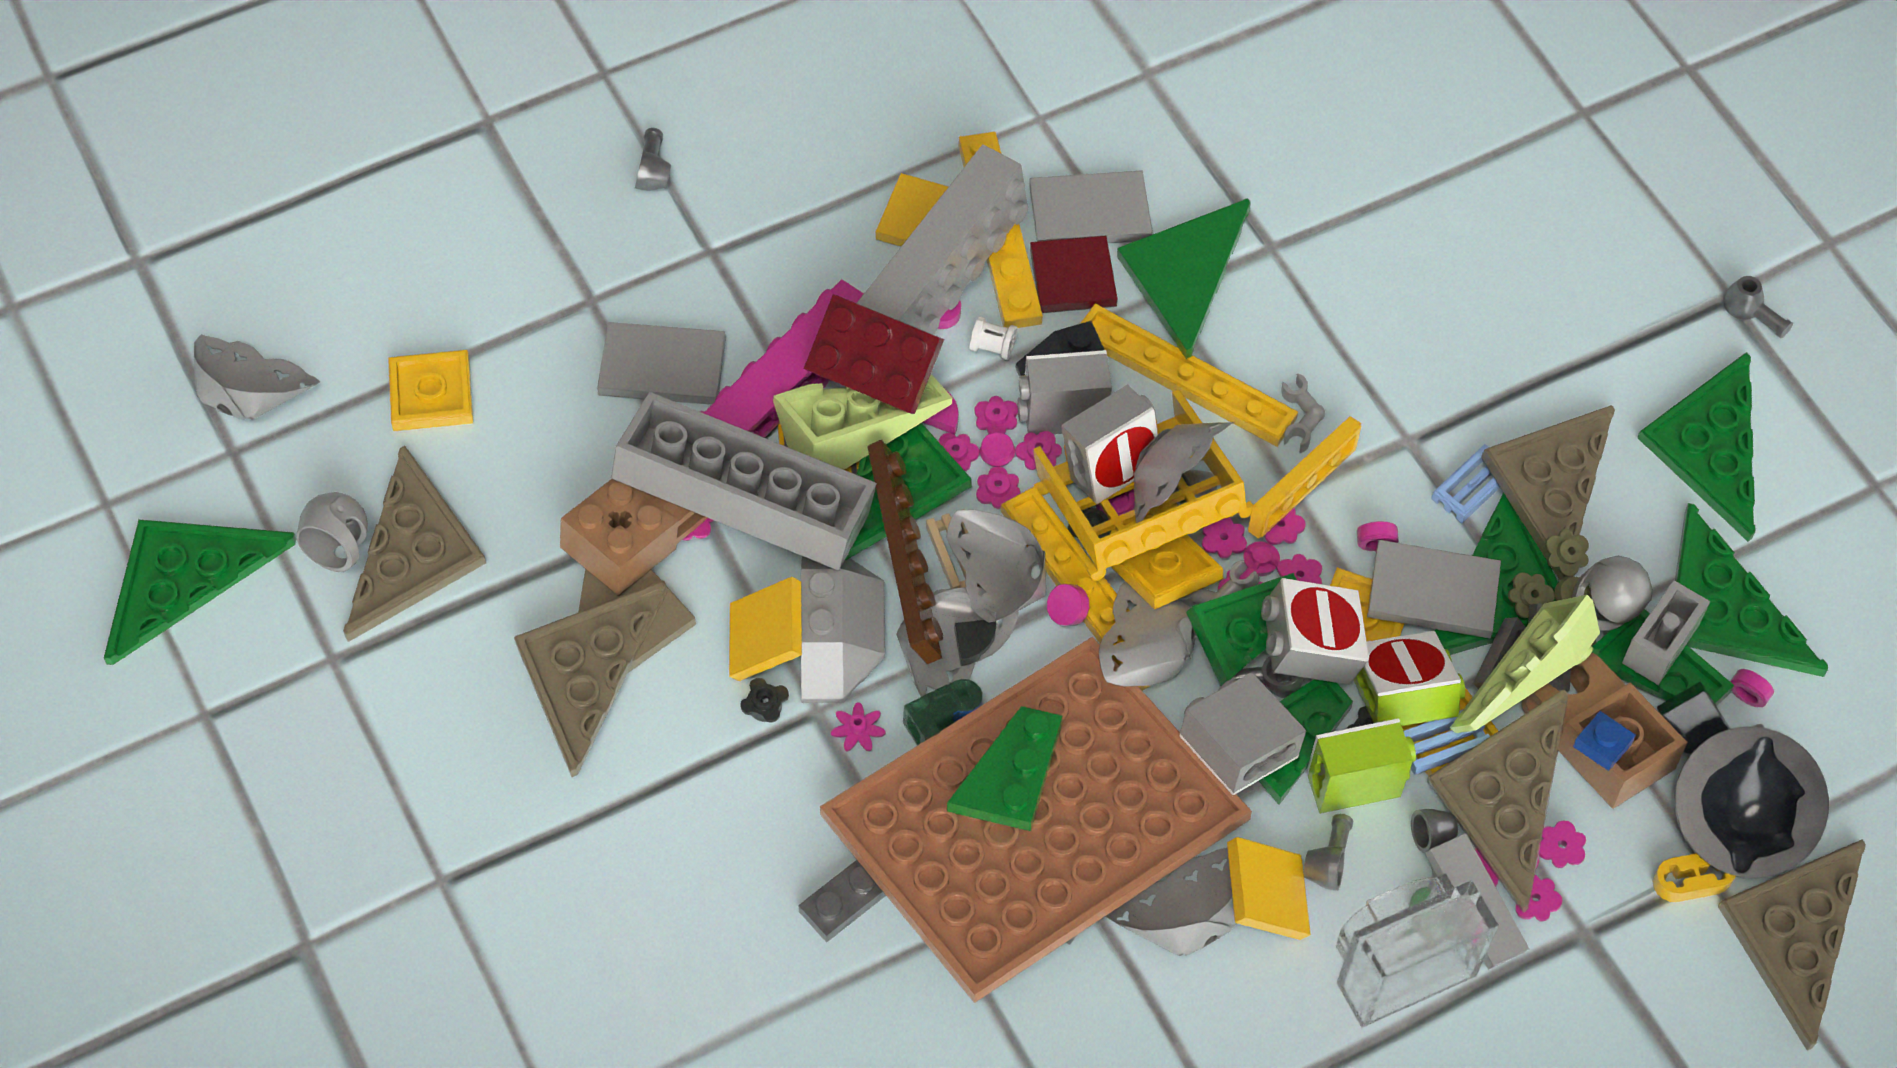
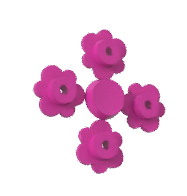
M993 396L989 402L981 401L974 408L977 417V428L987 430L988 435L981 443L980 449L977 445L970 443V437L966 434H960L956 437L952 433H945L940 436L939 443L964 471L970 469L971 462L978 459L979 453L985 463L996 466L990 469L988 475L983 474L978 477L977 484L979 488L977 489L976 497L982 504L991 503L994 508L1001 509L1002 503L1021 494L1017 487L1019 484L1018 476L1008 474L1006 469L1000 466L1008 464L1016 454L1018 459L1025 461L1027 469L1035 470L1036 464L1033 449L1041 446L1054 467L1056 466V458L1062 454V448L1059 444H1056V438L1053 433L1042 431L1038 435L1032 432L1027 433L1024 436V442L1019 443L1015 449L1012 439L1005 433L1007 429L1011 430L1017 426V419L1015 418L1018 414L1017 404L1013 401L1003 402L1001 397Z
M1295 508L1265 534L1267 542L1258 541L1247 546V541L1243 537L1245 532L1244 526L1239 523L1233 524L1230 517L1203 527L1202 532L1205 537L1202 540V547L1206 552H1217L1219 557L1226 559L1232 555V552L1241 553L1244 551L1243 558L1247 569L1240 575L1239 579L1241 580L1246 579L1253 571H1256L1258 576L1270 575L1277 567V572L1281 577L1294 573L1298 581L1322 584V579L1319 577L1322 573V565L1319 561L1315 559L1307 560L1302 554L1294 555L1292 560L1283 559L1280 561L1279 552L1273 546L1283 541L1292 544L1297 540V534L1304 531L1305 520L1301 516L1295 515ZM1230 570L1227 572L1226 579L1219 582L1218 590L1230 579Z
M1563 820L1559 821L1554 828L1551 826L1544 828L1543 840H1541L1539 851L1541 858L1552 860V864L1557 868H1563L1567 863L1579 865L1584 861L1585 850L1583 846L1586 843V837L1583 833L1576 832L1575 826L1571 822ZM1475 848L1496 887L1498 878ZM1535 875L1529 909L1523 913L1516 904L1515 911L1517 915L1522 919H1531L1535 916L1539 921L1548 920L1550 912L1559 910L1562 905L1561 895L1554 891V882L1548 878L1540 880Z

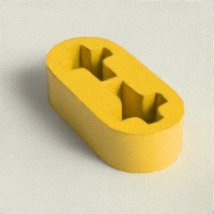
M1695 853L1663 861L1654 875L1653 888L1662 899L1669 902H1680L1726 892L1736 876L1724 873L1721 879L1717 880L1715 874H1705L1710 865ZM1669 873H1672L1675 879L1685 878L1680 887H1676L1673 881L1666 882Z

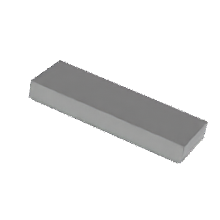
M1466 833L1430 849L1426 853L1429 862L1488 970L1529 950L1526 941Z

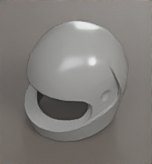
M331 492L316 496L307 503L300 515L297 530L299 547L312 561L323 568L335 572L349 570L358 561V545L362 544L366 539L368 521L365 511L354 498L343 493ZM342 545L347 558L336 557L334 550Z
M1618 555L1602 559L1591 566L1578 579L1572 593V598L1583 596L1586 587L1590 585L1592 600L1596 608L1605 618L1610 620L1608 622L1597 619L1599 630H1613L1633 620L1646 608L1652 600L1653 589L1647 571L1639 562Z

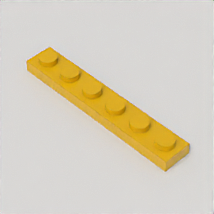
M996 131L959 137L958 146L963 167L966 166L982 144L1001 153ZM1014 224L1007 233L1001 249L996 253L993 252L987 259L1002 325L1006 328H1009L1010 325L1017 326V328L1041 325L1043 315L1020 225Z

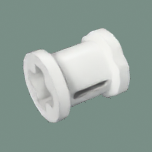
M979 316L973 328L970 350L975 352L978 349L1001 354V358L1004 360H1009L1016 340L1017 326L1010 325L1009 328L988 323L985 317Z

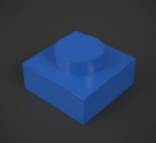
M1599 711L1577 736L1573 747L1610 771L1633 744L1636 734Z

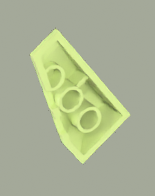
M930 374L915 414L905 412L846 386L845 388L824 389L822 383L808 384L774 395L773 403L788 448L844 470L869 455L868 445L882 440L885 444L889 443L951 405L953 398L934 376Z
M1588 595L1544 603L1450 728L1455 733L1476 731L1573 666L1584 662L1592 653L1593 647L1591 645L1600 634L1593 600Z

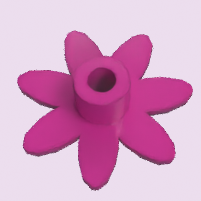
M857 702L853 707L852 716L843 711L836 712L837 719L843 725L832 729L831 735L839 738L846 737L844 741V750L846 752L850 751L858 741L866 751H871L872 741L870 736L883 737L886 731L879 726L873 725L880 718L881 712L876 710L864 716L863 706Z

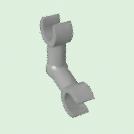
M1297 373L1296 384L1300 389L1291 390L1286 383L1282 382L1281 393L1286 401L1297 403L1306 414L1299 423H1294L1286 428L1284 445L1289 442L1291 437L1299 436L1303 438L1299 451L1302 453L1308 449L1310 434L1324 418L1325 410L1307 391L1308 381L1306 378Z
M1241 560L1231 567L1230 579L1217 592L1202 588L1178 600L1188 606L1201 604L1255 586L1259 583L1260 578L1257 572L1253 571L1246 579H1239L1240 575L1247 569L1246 564Z

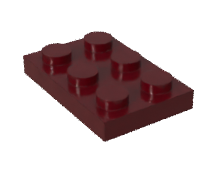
M833 294L803 369L905 412L915 414L945 339Z

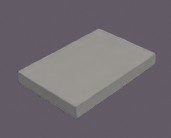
M1143 170L1030 178L1029 188L1037 242L1107 236L1108 243L1137 241L1152 235Z
M608 322L597 386L598 395L645 399L648 393L652 392L677 402L713 404L719 390L726 341L725 331Z
M1378 540L1367 617L1491 638L1501 561Z

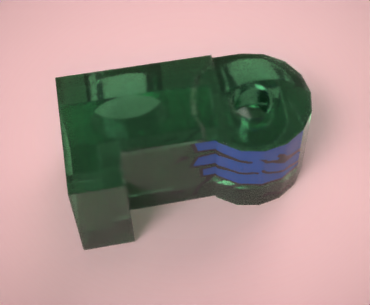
M960 679L904 705L903 724L916 745L918 746L927 739L939 734L943 729L982 705L983 693L981 688L969 679Z

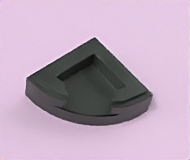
M985 620L955 623L954 631L961 666L976 662L989 649L995 640L996 621L988 623Z

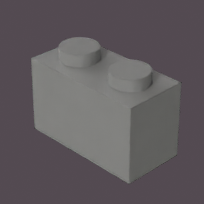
M1673 580L1632 639L1622 664L1659 685L1699 627L1710 601Z

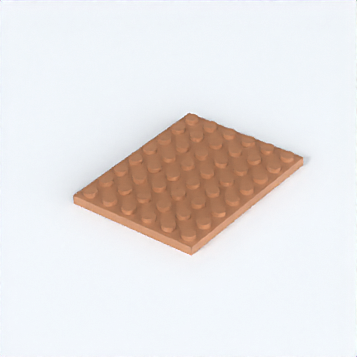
M1093 637L820 806L821 817L974 1003L1251 819L1252 811L1237 794L1232 795L1180 738V732L1138 686L1123 687L1106 682L1100 666V644ZM1116 662L1113 671H1117V668L1119 667V665ZM1021 706L1062 715L1061 730L1031 831L947 812V802Z

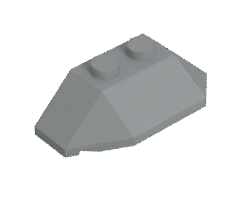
M802 556L801 702L844 703L852 694V691L885 658L884 580L851 558L845 560L838 571Z

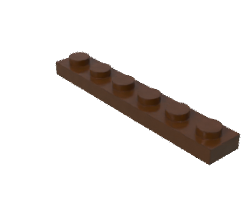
M882 440L868 445L867 448L874 480L877 483L876 490L908 640L912 649L926 664H930L942 659L939 641L943 640V633L938 621L933 617L931 607L936 605L934 594L930 586L925 582L924 573L928 572V565L923 553L918 549L916 540L921 538V534L915 519L910 514L909 507L914 505L913 498L902 475L906 474V466L897 451L892 452Z

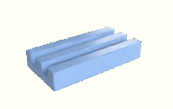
M1486 444L1433 492L1431 498L1437 504L1441 501L1444 504V510L1449 514L1452 511L1457 514L1456 519L1460 523H1463L1500 488L1495 478H1492L1464 506L1461 504L1492 474L1486 466L1454 497L1448 494L1483 462L1481 456L1484 450L1489 448Z
M1457 717L1430 721L1404 731L1405 737L1410 736L1413 742L1450 730V726ZM1485 726L1476 731L1455 733L1451 730L1415 743L1417 755L1434 748L1438 749L1449 745L1453 741L1470 735L1475 737L1473 740L1418 760L1416 758V761L1412 762L1411 765L1413 774L1416 775L1452 762L1490 737L1489 734L1486 735L1483 731Z

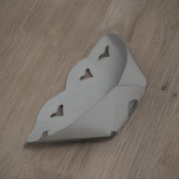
M201 334L194 342L193 357L197 397L202 403L230 416L243 420L248 418L253 420L320 383L316 377L307 374L302 368L284 359H264L254 347L239 341L229 343ZM207 345L212 347V349H220L222 352L211 355ZM237 352L239 357H246L247 360L235 362L234 353ZM278 370L281 374H290V376L279 380L274 371ZM300 383H304L307 387L300 388Z
M1234 422L1176 425L1173 429L1163 430L1140 452L1136 465L1137 469L1134 472L1136 523L1144 519L1150 508L1162 505L1175 491L1182 473L1195 467L1209 450L1213 437Z
M974 509L956 510L948 525L946 538L955 557L966 570L965 585L973 612L988 623L995 622L1045 597V551L1042 550L1037 539L1028 528L1002 515ZM961 522H963L968 533L959 538L958 533L962 530ZM961 548L971 553L969 559L966 558V553ZM1037 562L1040 574L1034 579L1031 577V570ZM977 584L986 591L982 597L979 596L980 589L977 587ZM985 610L997 613L995 616L996 618H993L992 614L986 612Z
M1125 581L1119 588L1113 606L1116 623L1104 635L1099 647L1100 666L1106 682L1123 687L1151 686L1175 677L1183 668L1188 656L1192 659L1197 635L1186 613L1191 607L1179 600H1175L1154 610ZM1128 600H1130L1133 604L1137 605L1133 607L1129 612H1126L1127 608L1129 607V604L1127 603ZM1121 635L1124 642L1113 645L1118 641L1117 637ZM1112 655H1115L1118 660L1123 662L1117 668V671H1113L1115 662L1112 660Z
M966 587L940 589L933 593L936 605L931 607L933 617L938 621L943 633V640L939 641L942 659L930 664L924 662L909 644L904 620L896 633L914 684L923 702L926 704H939L951 699L966 685L974 669L975 662L965 666L960 665L954 631L955 623L984 620L972 611ZM979 588V596L982 597V595L986 593V591H984L982 588ZM985 610L986 612L992 614L993 618H996L995 616L997 613ZM1019 612L1003 618V624L1000 628L998 627V621H996L995 640L976 662L993 655L1003 646L1016 625ZM959 668V672L954 674L952 681L949 682L947 671ZM926 686L938 690V692H930L929 695H926Z
M1223 848L1204 856L1193 857L1172 871L1166 881H1157L1105 917L1178 956L1183 954L1187 956L1209 945L1230 932L1237 924L1234 917L1228 849ZM1224 859H1227L1222 871L1218 868H1212L1213 864H1221ZM1195 870L1198 871L1197 882L1184 880V877L1192 876ZM1153 894L1156 895L1151 906L1139 902L1141 899L1147 900ZM1126 911L1129 912V921L1116 919L1118 917H1123V914Z

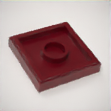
M1107 236L1030 242L1036 291L1042 313L1091 309L1094 304L1103 308L1117 306L1118 298Z

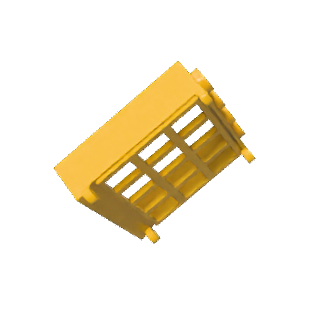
M1179 389L1172 391L1175 417L1158 424L1156 420L1158 434L1165 429H1173L1176 425L1202 423ZM1214 438L1209 450L1202 458L1214 476L1189 487L1181 476L1177 485L1179 491L1172 493L1162 505L1150 508L1146 515L1151 514L1152 517L1129 527H1126L1125 524L1136 520L1135 509L1118 516L1108 499L1134 489V482L1098 503L1110 520L1092 527L1082 510L1094 506L1096 503L1090 497L1076 502L1066 485L1074 482L1070 478L1065 445L1066 462L1054 467L1041 446L1033 449L1037 475L1041 480L1034 484V486L1041 495L1051 494L1094 562L1095 566L1087 569L1091 579L1095 581L1102 579L1106 574V568L1118 565L1129 558L1148 550L1156 549L1167 542L1186 534L1194 533L1205 526L1224 518L1232 517L1237 513L1241 518H1247L1252 513L1253 504L1251 501L1246 502L1244 481ZM1221 485L1222 487L1198 498L1195 497L1196 494L1215 486ZM1184 499H1186L1187 501L1186 503H1183L1172 509H1169L1162 513L1160 512L1161 509L1168 507L1172 504H1175L1177 502H1180ZM1110 530H1117V532H1114L1100 539L1098 537L1099 535L1106 533Z

